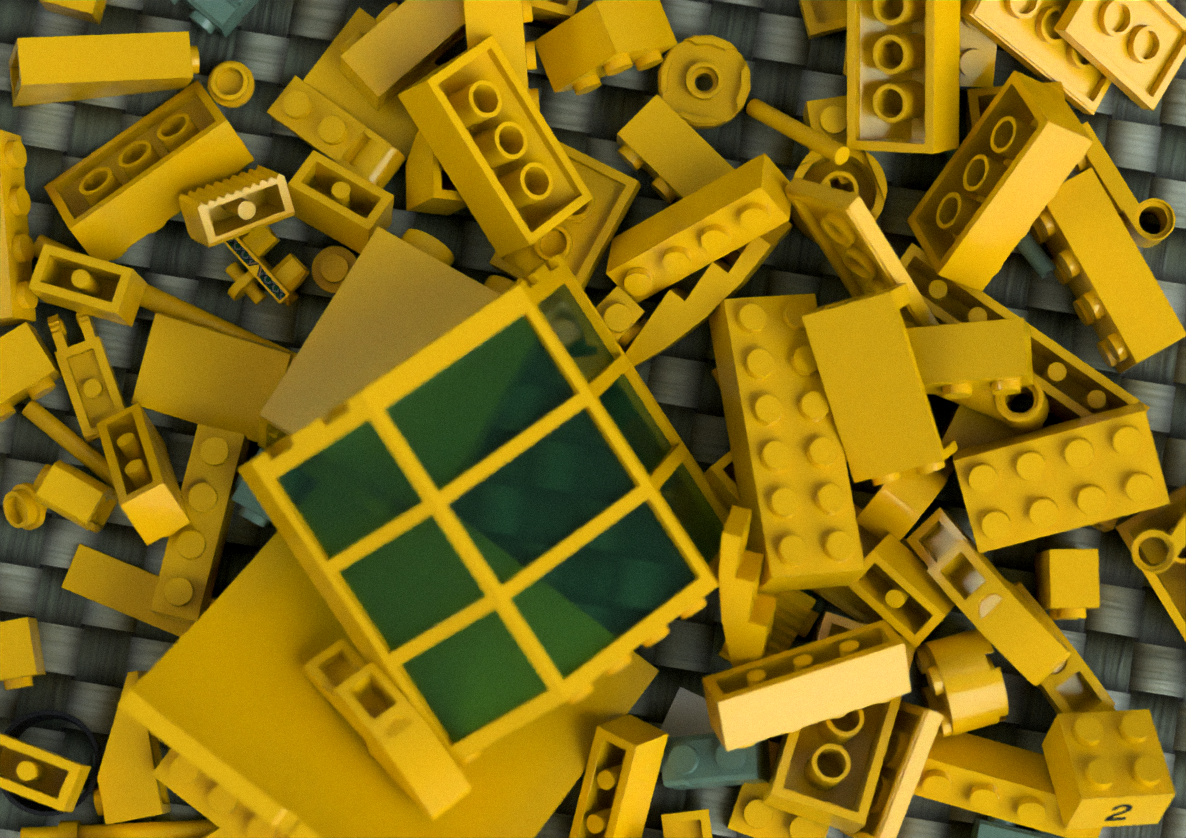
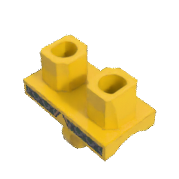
M269 226L224 242L249 270L245 273L236 262L230 264L225 270L235 281L227 292L234 301L247 295L255 305H259L267 297L257 286L259 282L279 304L285 302L287 306H290L300 297L295 290L300 287L310 271L292 253H289L274 268L263 256L280 239Z

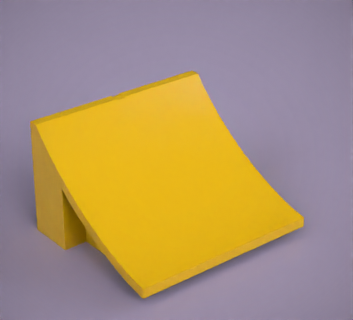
M322 481L316 485L297 508L329 558L391 521ZM455 515L501 585L524 569L522 565ZM435 521L425 539L406 530L339 571L392 651L486 595L437 521ZM277 531L214 603L126 693L117 706L171 748L151 775L232 838H535L587 768L597 726L626 716L658 674L659 670L632 651L629 654L633 660L626 667L611 676H607L605 672L591 682L595 689L582 700L572 705L565 701L481 749L482 753L480 756L466 766L459 768L470 784L471 791L434 820H431L368 752L367 742L305 676L303 665L342 637L362 658L363 656L286 541ZM539 578L511 598V601L563 679L617 639ZM496 609L401 664L453 743L468 731L479 729L548 689Z

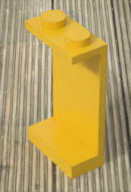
M906 283L819 306L801 316L854 483L871 479L873 486L886 484L899 479L901 471L913 468L916 469L917 475L931 473L944 468V460L958 450L955 440L941 443L902 319L900 308L912 301Z

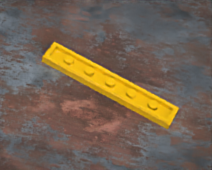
M79 543L61 588L179 637H182L193 625L157 616L150 611L158 575ZM211 598L209 607L214 603L216 599Z

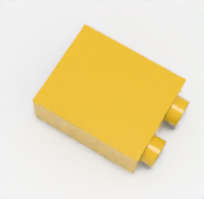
M378 226L260 412L257 445L266 450L274 443L289 436L301 427L308 425L322 415L330 422L332 419L327 413L328 410L505 292L507 290L506 287L514 281L502 276L491 275L483 285L452 268L451 265L454 262L453 253L446 245L432 235L417 229H407L400 239ZM524 315L384 409L438 491L466 471L537 351L540 339ZM370 420L295 466L391 521L423 501ZM431 515L408 530L425 539L436 519Z

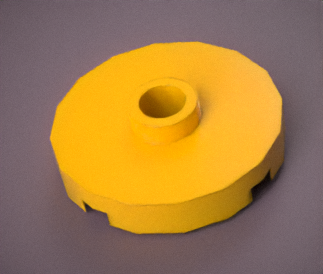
M694 35L678 43L664 56L658 71V95L692 128L715 129L731 122L743 109L751 89L750 69L746 60L744 61L743 56L732 43L714 35ZM699 77H707L711 80L712 87L707 91H701L696 87L695 80Z

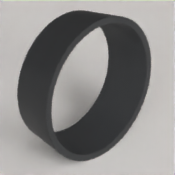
M39 710L20 717L4 732L5 734L19 738L26 729L40 721L60 719L77 725L89 737L95 753V771L89 787L79 796L75 806L77 807L89 796L98 780L101 753L94 735L79 719L58 710ZM0 788L13 805L27 813L38 816H55L66 813Z

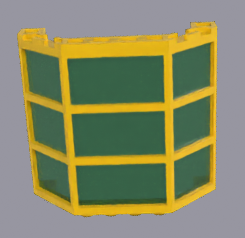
M559 253L506 287L507 290L328 410L327 413L332 419L330 422L322 415L308 425L301 427L289 436L274 443L237 468L367 663L374 661L392 680L425 720L459 768L466 766L480 756L482 753L481 749L563 702L567 701L569 705H572L585 698L595 689L591 683L604 672L607 676H611L626 667L633 660L629 654L641 644L646 648L664 638L670 632L667 624L679 615L682 619H686L701 610L707 604L704 596L719 585L721 538L729 511Z

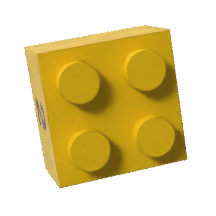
M1150 709L1057 714L1041 744L1065 829L1158 824L1176 794Z

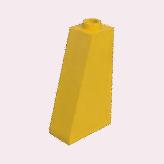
M189 31L17 38L9 59L13 107L185 89L192 81L193 74L199 73L198 47L196 45L190 46Z

